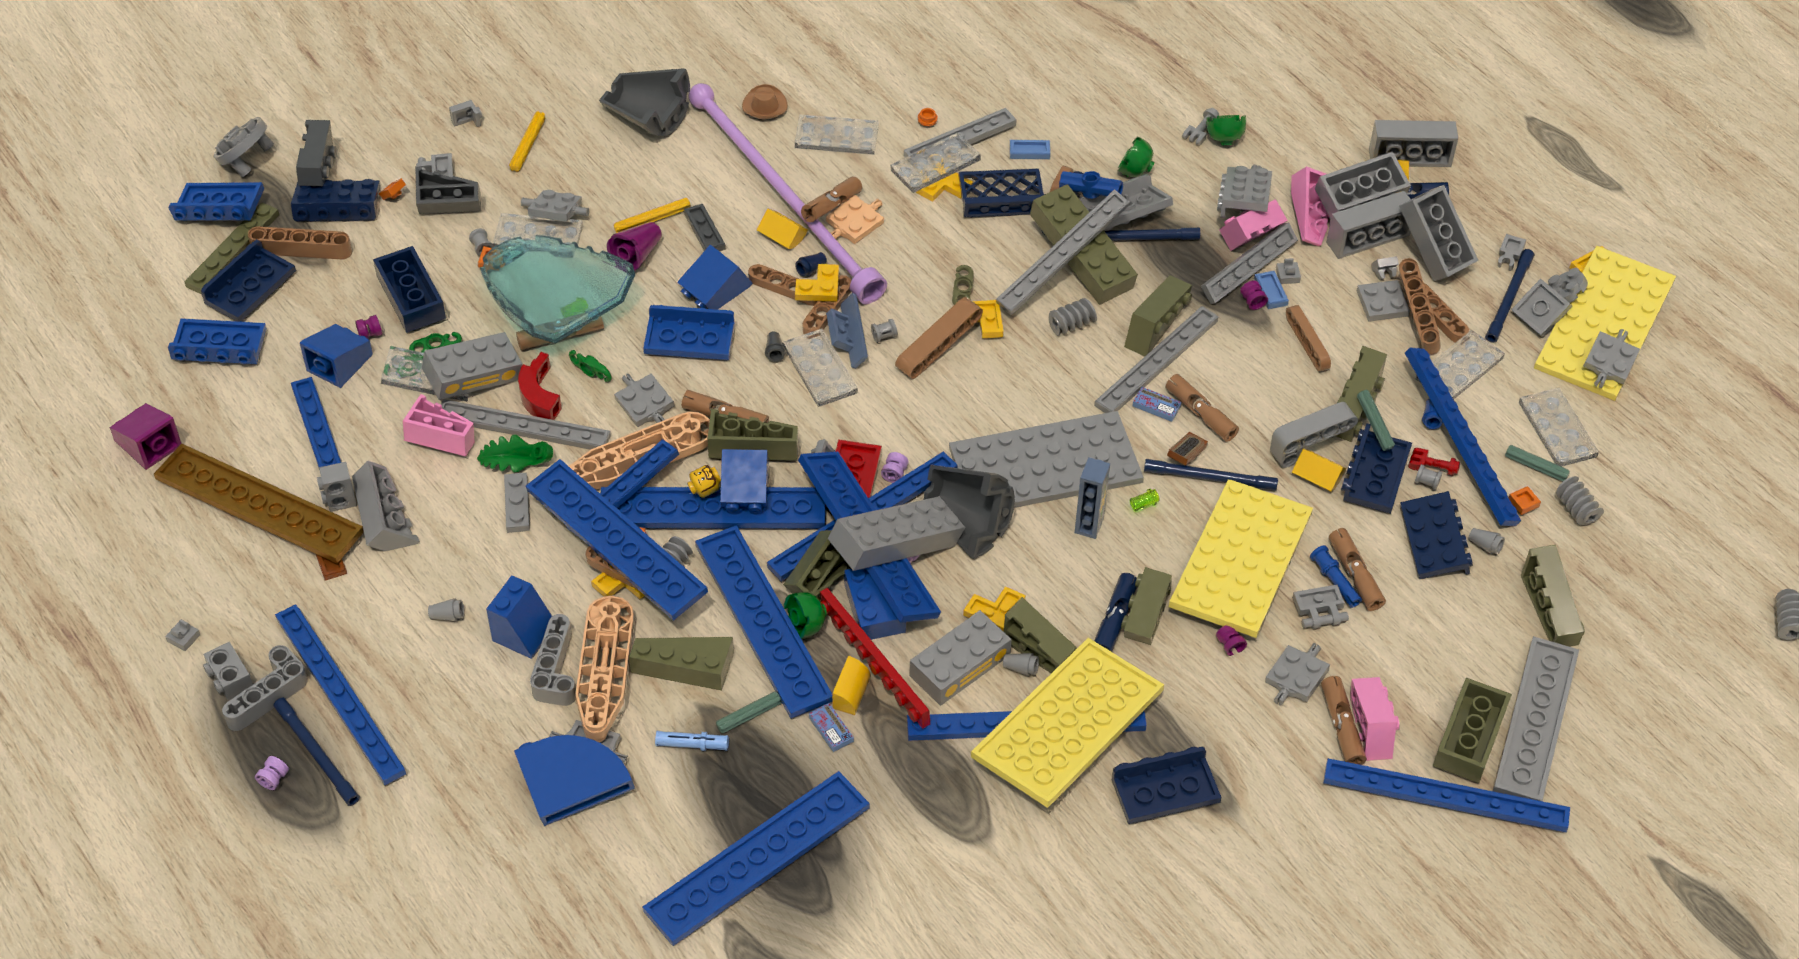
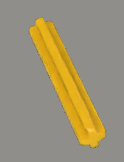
M535 112L509 163L511 171L518 172L521 169L545 121V114L543 112Z
M683 198L615 222L614 230L618 233L683 212L684 209L691 207L688 198Z

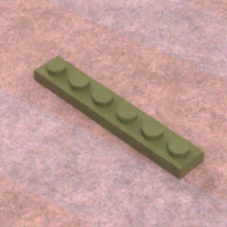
M261 202L256 207L251 220H244L184 281L186 288L201 294L203 286L250 244L248 238L249 230L258 226L269 227L279 216L278 209Z

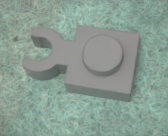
M1506 234L1499 251V255H1502L1498 260L1499 268H1501L1504 262L1509 263V271L1514 268V259H1520L1526 239Z

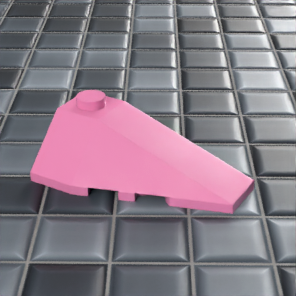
M1306 166L1292 175L1291 196L1302 241L1321 246L1328 228L1329 215L1315 190V186L1319 177L1326 175V173Z

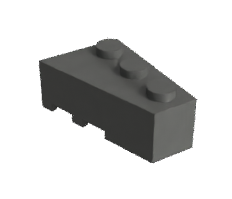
M306 120L307 134L302 136L305 146L299 150L296 165L298 185L323 186L325 179L329 177V169L333 167V159L337 157V148L333 146L330 120Z
M415 166L416 206L419 214L481 211V192L478 182L456 176L441 175L440 172L436 171L434 173L425 171Z

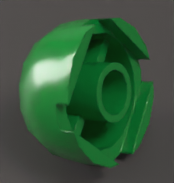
M1222 115L1213 118V120L1212 116L1206 117V126L1210 137L1216 141H1221V145H1233V141L1240 139L1245 133L1246 115L1241 116V119L1239 115Z
M1139 136L1132 142L1134 144L1133 147L1131 146L1127 150L1117 170L1121 174L1132 178L1141 176L1145 171L1149 173L1155 163L1152 161L1154 153L1151 145Z
M808 592L789 594L785 598L784 609L788 608V617L800 638L805 639L816 635L822 629L827 615L825 605L814 594Z

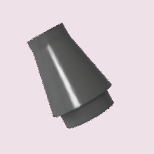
M772 331L767 335L765 355L770 361L778 362L784 358L786 349L780 334Z

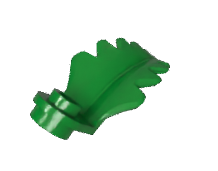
M512 435L510 442L503 436H500L498 445L494 440L489 442L490 447L487 444L484 445V450H480L477 460L480 461L481 465L484 464V467L490 465V468L493 469L499 464L500 471H504L510 466L512 472H519L527 466H538L549 462L553 457V447L544 441L528 444L518 435Z

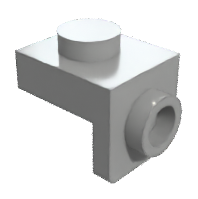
M472 100L449 107L451 122L454 127L473 121L476 127L481 126V110L478 106L475 107Z

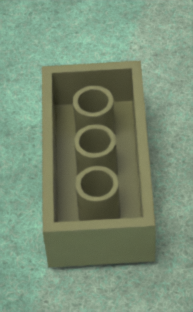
M1466 677L1433 766L1479 783L1512 694Z

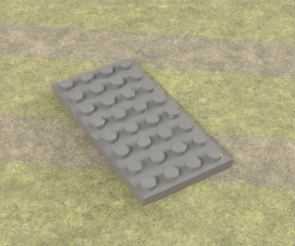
M1118 411L949 443V450L953 461L958 465L957 468L996 473L1005 477L1008 480V484L1014 490V508L1078 496L1080 477L1088 457L1110 463L1107 490L1143 483L1144 479Z

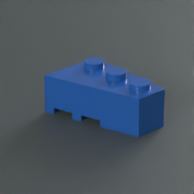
M867 569L844 570V586L854 620L867 636L873 640L906 633V622H899Z

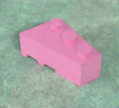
M1275 199L1268 202L1267 212L1245 210L1240 213V216H1233L1224 221L1225 226L1219 229L1230 251H1233L1278 228L1288 220Z
M420 394L403 420L404 441L462 456H466L475 443L473 422L453 411L447 412L442 409V405L437 402L435 404L426 400V396Z
M1380 677L1352 679L1350 700L1355 723L1359 722L1363 733H1359L1361 741H1365L1364 752L1367 758L1366 761L1393 759L1396 730H1399V718L1394 716L1393 703L1388 700L1387 687L1383 686Z

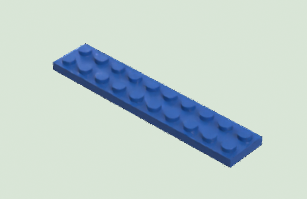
M838 451L800 455L799 463L836 521L839 518L875 511L872 503ZM907 558L866 568L900 623L937 619L941 614L937 604Z
M561 459L526 485L527 491L673 621L708 593L706 585Z
M641 487L617 508L635 525L641 528H730L736 525L738 528H822L825 526V502L815 487H768L767 508H762L761 511H750L748 508H739L737 511L726 510L725 507H721L720 503L721 487L717 492L705 498L699 497L697 493L693 495L689 487Z
M737 525L696 540L695 546L774 690L779 694L790 719L833 702L832 692Z
M838 771L642 906L643 912L670 944L674 946L869 809L870 803Z

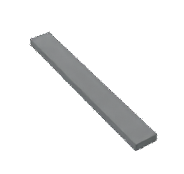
M1114 189L996 299V303L1010 315L1016 312L1129 207L1130 202Z
M1201 306L1096 399L1094 406L1104 413L1119 411L1138 394L1141 387L1148 385L1218 322L1219 316Z
M445 399L441 403L442 409L449 413L453 411L473 422L474 428L590 450L608 443L611 437V431Z

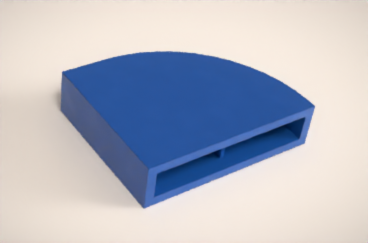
M575 735L553 736L533 743H524L519 749L514 750L538 815L544 826L635 789L631 776L621 759L608 747L586 737Z

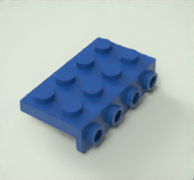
M262 182L186 183L178 202L170 203L168 208L174 220H251L264 191V186Z
M651 305L649 307V321L643 347L644 354L729 360L735 327L734 312L730 310Z
M181 318L174 341L169 343L168 350L171 360L257 364L267 328L265 323Z

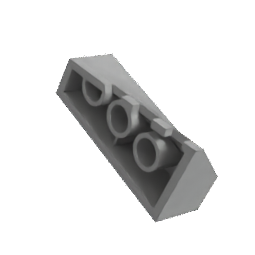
M367 461L352 476L367 546L382 551H389L418 544L420 541L417 535H413L410 530L412 523L409 518L405 519L402 512L404 508L403 503L394 494L396 488L387 468Z

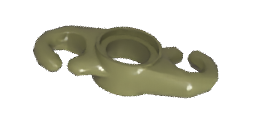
M960 265L956 268V272L966 270L969 274L965 276L960 275V273L955 274L956 279L952 296V303L954 305L958 302V299L963 297L971 300L970 294L972 293L974 271L968 265ZM959 284H966L969 288L967 290H960L957 286Z

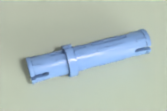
M656 731L655 745L700 748L701 751H706L707 749L728 751L729 737L728 735H708L707 732L693 734Z

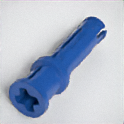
M1326 545L1316 548L1310 554V559L1318 564L1322 575L1328 577L1334 585H1338L1341 595L1350 608L1358 606L1359 602H1362V598L1339 569V562L1331 557Z

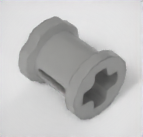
M482 228L475 229L469 235V240L475 245V252L479 256L483 246L493 248V244L487 239V232Z
M888 319V322L879 325L871 324V332L877 343L881 339L891 336L895 338L898 335L893 319Z
M1421 464L1414 483L1418 484L1420 482L1429 485L1436 491L1443 472L1429 470L1425 468V465Z

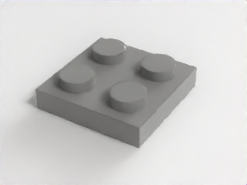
M1540 278L1511 310L1540 336L1544 337L1571 309L1572 305Z
M1398 280L1357 286L1356 291L1368 322L1409 316L1410 309Z

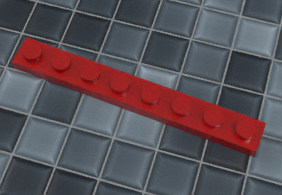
M828 588L820 591L821 603L825 605L827 614L831 617L835 628L841 629L846 641L850 645L853 644L859 657L869 663L872 673L879 675L886 690H891L897 703L907 709L910 719L913 722L917 721L922 729L930 725V711L832 592Z

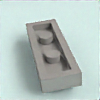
M527 472L504 474L507 533L530 531L528 491L526 489L528 484Z

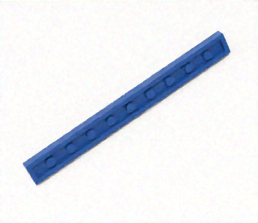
M1410 347L1405 352L1406 357L1500 526H1517L1521 519L1517 514L1516 508L1509 500L1507 492L1500 484L1497 474L1491 468L1487 456L1482 452L1476 437L1472 434L1467 421L1459 411L1457 403L1453 400L1448 387L1441 379L1438 369L1432 363L1429 353L1422 348Z
M943 451L868 499L875 510L905 504L931 486V481L927 480L930 465L957 468L958 465ZM833 520L769 560L767 568L781 582L788 578L820 531L832 530L836 520Z
M295 604L275 614L277 622L384 786L406 775L405 768L298 606Z
M1145 710L1123 732L1146 731ZM1012 711L930 714V725L923 729L917 721L913 722L909 715H907L908 741L985 738Z
M1329 758L1326 762L1324 784L1561 832H1567L1569 828L1570 807Z

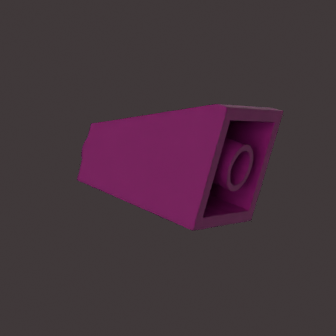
M147 403L109 427L114 441L145 470L174 452L181 444L173 417Z

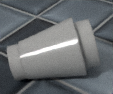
M1473 528L1469 534L1470 541L1490 554H1499L1505 542V538L1501 537L1500 533Z
M453 598L429 605V618L458 621L464 617V604L462 600Z
M1033 653L1005 654L1003 667L1026 676L1036 675L1039 667V657L1034 656Z

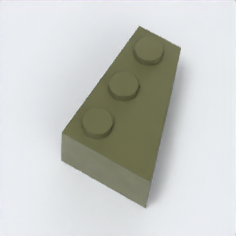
M832 530L820 531L791 572L783 584L790 592H808L817 596L820 594V591L833 584L834 580L844 575V570L851 568L828 540Z
M1145 567L1143 574H1138L1135 584L1138 590L1136 595H1131L1128 605L1131 611L1129 616H1124L1121 629H1124L1125 638L1151 645L1160 622L1162 611L1164 612L1167 595H1170L1172 590V575Z
M1023 597L1005 614L1004 633L1012 639L1011 647L1021 654L1033 653L1034 656H1038L1039 666L1049 673H1052L1077 649L1071 641Z

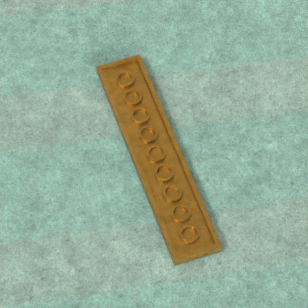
M182 443L154 473L156 480L334 563H338L364 533L363 526Z

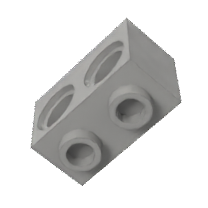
M342 462L319 467L321 477H317L319 490H324L320 491L323 504L328 503L329 511L333 512L356 507L347 463Z
M230 642L203 654L206 664H203L208 677H214L215 681H213L217 692L219 694L223 692L227 700L234 698L253 685L250 674Z

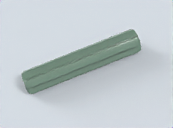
M1368 390L1361 391L1357 395L1382 449L1388 451L1395 446V443Z
M1513 445L1508 447L1505 454L1506 457L1560 481L1566 480L1570 473L1564 467Z
M774 691L717 720L716 726L720 733H725L781 704V698Z

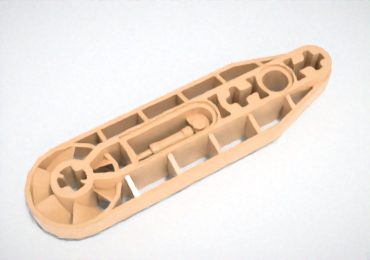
M699 412L681 413L593 448L568 466L594 489L608 487L662 439L679 452V455L670 463L708 447L709 429L702 432L701 424L704 423L709 428L710 419ZM701 434L706 435V439L701 441Z
M604 596L596 599L589 605L586 614L575 693L586 738L597 742H602L606 738L624 704L634 617L633 608L629 602L616 596ZM620 608L627 610L629 614L621 616ZM621 619L627 622L623 626H621ZM587 638L595 640V645L586 647ZM628 641L627 649L618 647L619 642ZM600 647H603L602 661L600 666H598ZM609 648H612L610 667H607ZM584 656L593 658L592 664L583 665ZM626 659L625 667L617 666L616 660ZM582 675L590 676V682L581 683ZM623 677L622 686L614 684V678ZM579 693L588 695L587 701L580 702ZM621 695L617 704L611 702L612 697Z

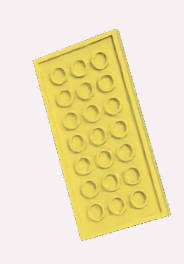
M1596 246L1582 272L1588 281L1586 290L1584 292L1580 290L1576 294L1578 298L1570 302L1572 305L1571 309L1555 324L1534 365V369L1615 401L1623 384L1606 379L1604 386L1598 388L1601 381L1597 387L1594 384L1598 375L1594 371L1583 367L1600 331L1616 338L1619 330L1624 329L1622 336L1625 330L1628 332L1624 342L1641 350L1676 276Z
M1228 480L1169 601L1168 607L1221 626H1230L1237 632L1257 638L1311 517L1313 507L1233 480Z
M1087 638L971 751V758L1048 808L1164 691V684L1090 638Z

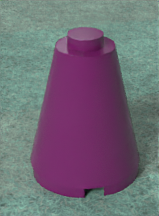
M648 222L613 234L607 242L609 257L611 260L615 259L618 263L617 267L623 271L633 272L637 270L661 239V229L657 224Z

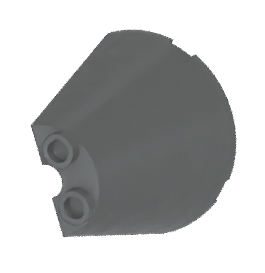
M681 68L619 73L612 82V91H606L599 101L602 106L609 108L647 132L656 136H667L680 126L688 109L689 102H686L687 92H690L688 72L686 69Z
M930 465L927 480L931 481V486L925 490L923 500L940 496L965 526V529L957 544L971 558L974 559L987 553L994 547L992 543L996 538L1004 535L1011 521L1015 505L1013 487L1008 484V480L1005 477L996 473Z

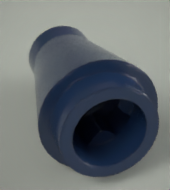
M822 252L800 257L796 261L795 267L799 275L810 276L818 269V264H826L827 258Z

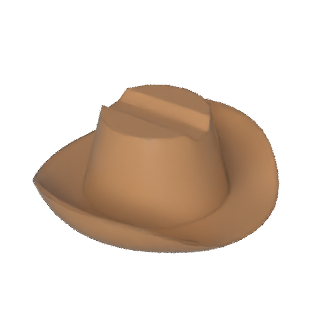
M767 84L752 88L742 103L743 111L757 119H772L780 116L787 110L788 106L784 94L777 87Z

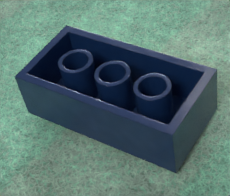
M413 246L373 259L376 276L406 333L446 319L443 301Z

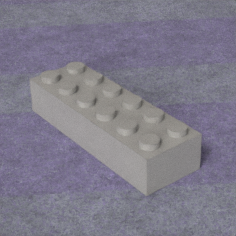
M938 496L839 518L828 540L852 570L855 571L955 547L965 526L941 497Z

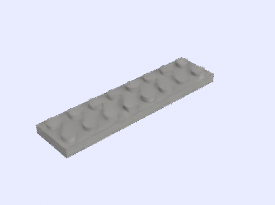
M1533 636L1493 792L1543 801L1579 649Z

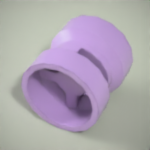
M889 453L886 464L881 470V476L886 481L894 483L903 477V471L906 470L909 460L901 453Z
M269 756L264 763L265 767L259 769L256 773L255 780L264 788L275 790L279 785V779L287 774L289 768L279 758Z

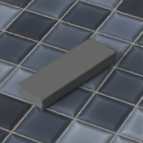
M703 203L684 209V215L704 251L709 245H712L718 251L726 250V244Z

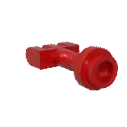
M1414 448L1408 464L1410 469L1417 471L1421 464L1448 470V475L1451 476L1458 474L1460 468V461H1456V458H1451L1450 462L1428 457L1429 450Z

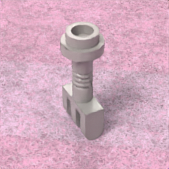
M1214 108L1206 109L1201 123L1196 128L1189 125L1184 131L1182 138L1187 139L1189 137V141L1192 143L1196 140V145L1200 146L1205 141L1207 133L1203 132L1207 128L1206 117L1212 116L1213 120V118L1219 116L1218 111Z

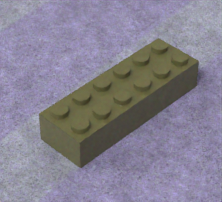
M1066 184L1034 199L1030 215L1051 243L1055 245L1089 211L1069 185ZM1104 230L1067 263L1099 305L1133 289L1138 275Z

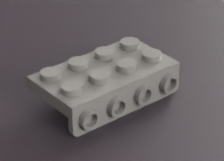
M1245 166L1228 167L1227 174H1222L1217 211H1221L1220 217L1225 218L1226 208L1267 212L1272 171H1268L1265 168L1248 169Z
M1148 174L1123 182L1122 196L1130 202V206L1113 220L1104 231L1111 230L1114 226L1120 224H1128L1136 218H1144L1152 212L1163 211L1166 207L1173 205V198L1154 187L1151 176ZM1083 196L1079 199L1087 210L1091 212L1106 197L1099 196L1089 199Z

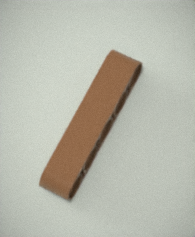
M258 226L251 228L248 232L250 244L258 239L262 242L264 249L277 256L347 259L352 255L349 235L341 231Z
M1407 258L1399 264L1402 286L1421 348L1425 349L1429 355L1435 354L1441 348L1437 324L1418 263L1414 259Z
M963 297L898 356L895 366L911 379L918 377L981 318L983 309L967 297Z

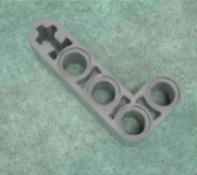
M1339 402L1278 427L1273 432L1270 451L1283 468L1290 467L1298 460L1301 449L1352 429L1357 424L1358 418L1345 402Z
M563 614L552 616L548 622L530 678L533 698L536 701L568 706L576 700V688L571 676L560 674L572 635L569 618Z
M283 645L273 647L269 651V660L273 671L223 706L222 713L230 730L240 731L272 710L276 700L282 697L288 699L306 686L307 676L304 666L289 648Z

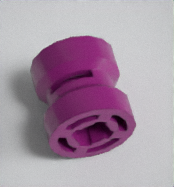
M1252 280L1242 286L1240 293L1247 300L1246 303L1251 310H1257L1266 305L1268 297L1262 291L1258 281Z
M377 315L369 316L367 320L359 319L355 321L360 336H365L368 339L372 335H382Z
M1225 625L1216 633L1219 642L1224 644V650L1228 656L1234 655L1231 651L1232 648H1235L1239 653L1247 647L1244 637L1240 636L1239 632L1230 626Z

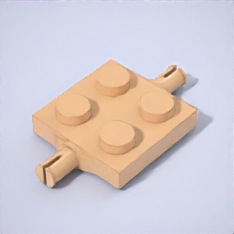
M854 195L826 216V222L834 228V231L831 232L832 236L835 239L842 236L856 244L884 223V217L875 211L883 205L881 200L876 199L871 204H867Z

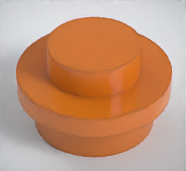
M924 108L918 114V122L924 126H932L938 120L936 112L931 108Z

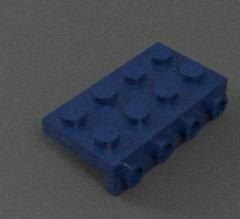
M325 180L323 186H300L297 182L291 201L293 220L296 222L375 220V207L380 191V180Z
M256 239L203 286L201 294L204 304L235 321L241 322L295 273L296 268L292 263L264 249L262 242Z
M1366 423L1365 430L1360 429L1357 442H1360V445H1355L1352 458H1355V461L1349 462L1346 473L1350 475L1349 479L1344 478L1341 491H1345L1343 500L1391 514L1412 442L1392 437L1395 446L1388 451H1384L1375 433L1370 431L1371 424Z
M1449 491L1400 502L1419 579L1463 569L1466 575L1470 574L1469 567L1473 566L1471 554L1465 553L1464 548H1468L1465 534H1460L1459 530H1463L1461 517L1455 516V512H1459L1456 499H1451Z
M1190 747L1184 751L1168 752L1163 756L1154 758L1146 757L1137 762L1121 763L1114 767L1112 783L1128 824L1221 803L1222 797L1205 758V747Z

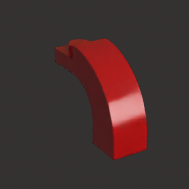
M540 352L538 357L532 360L530 366L523 364L520 369L518 383L521 401L525 409L532 416L555 420L562 409L560 395L540 387L542 380L550 370L549 354Z

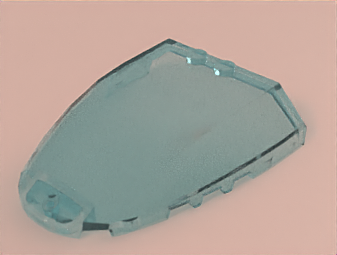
M536 235L535 240L523 241L520 236L504 241L492 248L483 257L484 265L480 267L483 280L500 309L517 326L532 337L555 344L623 303L635 277L633 264L606 251L594 252L591 246H587L584 249L579 247L576 242H572L569 245L563 243L561 238Z

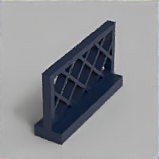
M1039 168L964 171L958 174L964 217L1030 215L1033 200L1045 195ZM1035 176L1036 179L1031 183L1025 177ZM1013 177L1016 180L1011 184L1005 178ZM972 178L975 182L970 185L964 179ZM993 178L996 181L993 184H990L987 181H985V179ZM1020 182L1027 186L1023 191L1016 187ZM999 183L1007 187L1003 192L996 188ZM979 184L987 188L983 193L976 189ZM1032 189L1033 191L1037 192L1038 194H1037V195H1029V194H1027V193ZM1012 190L1018 195L1009 196L1007 194ZM992 191L998 196L989 197L987 196V194ZM972 192L978 197H967V195Z

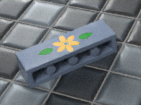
M1088 457L1080 477L1074 532L1076 534L1093 539L1097 538L1104 519L1110 463Z

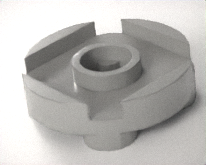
M1572 268L1561 275H1554L1548 280L1549 286L1569 303L1577 299L1578 296L1576 294L1580 290L1584 292L1588 285L1586 277L1578 268Z

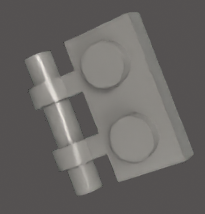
M452 153L431 155V161H426L425 158L420 157L416 167H420L425 171H432L433 173L436 171L440 172L441 175L453 177Z
M1338 585L1293 592L1292 598L1299 616L1307 614L1309 616L1307 619H1302L1303 628L1312 627V629L1320 628L1321 625H1339L1341 622L1349 620L1347 612H1338V609L1344 607V600ZM1328 611L1329 615L1324 616L1318 615V612Z

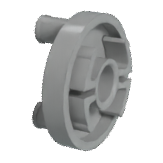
M260 117L250 119L240 128L236 125L219 141L215 147L214 158L220 165L230 164L241 177H244L251 171V168L240 156L256 142L264 152L274 145V142L264 133L267 129V124Z

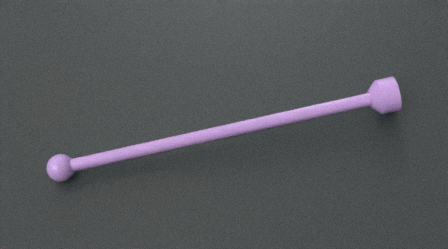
M704 83L694 85L689 92L690 103L697 109H705L848 271L852 276L850 291L857 295V299L862 304H870L878 300L887 288L885 278L873 267L862 269L818 219L814 222H807L802 217L801 209L805 204L714 102L712 88Z

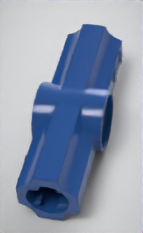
M1063 171L1059 181V188L1068 184L1073 191L1081 192L1085 198L1089 199L1099 196L1107 197L1114 189L1121 195L1123 191L1122 180L1103 178L1095 171L1085 172L1084 174Z

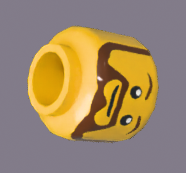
M704 465L689 474L690 481L687 482V485L693 495L697 493L699 497L705 498L720 489L721 478L715 467L711 468L708 465Z

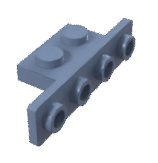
M851 293L841 303V312L831 308L826 315L832 345L849 352L851 367L856 369L867 359L868 354L857 295Z

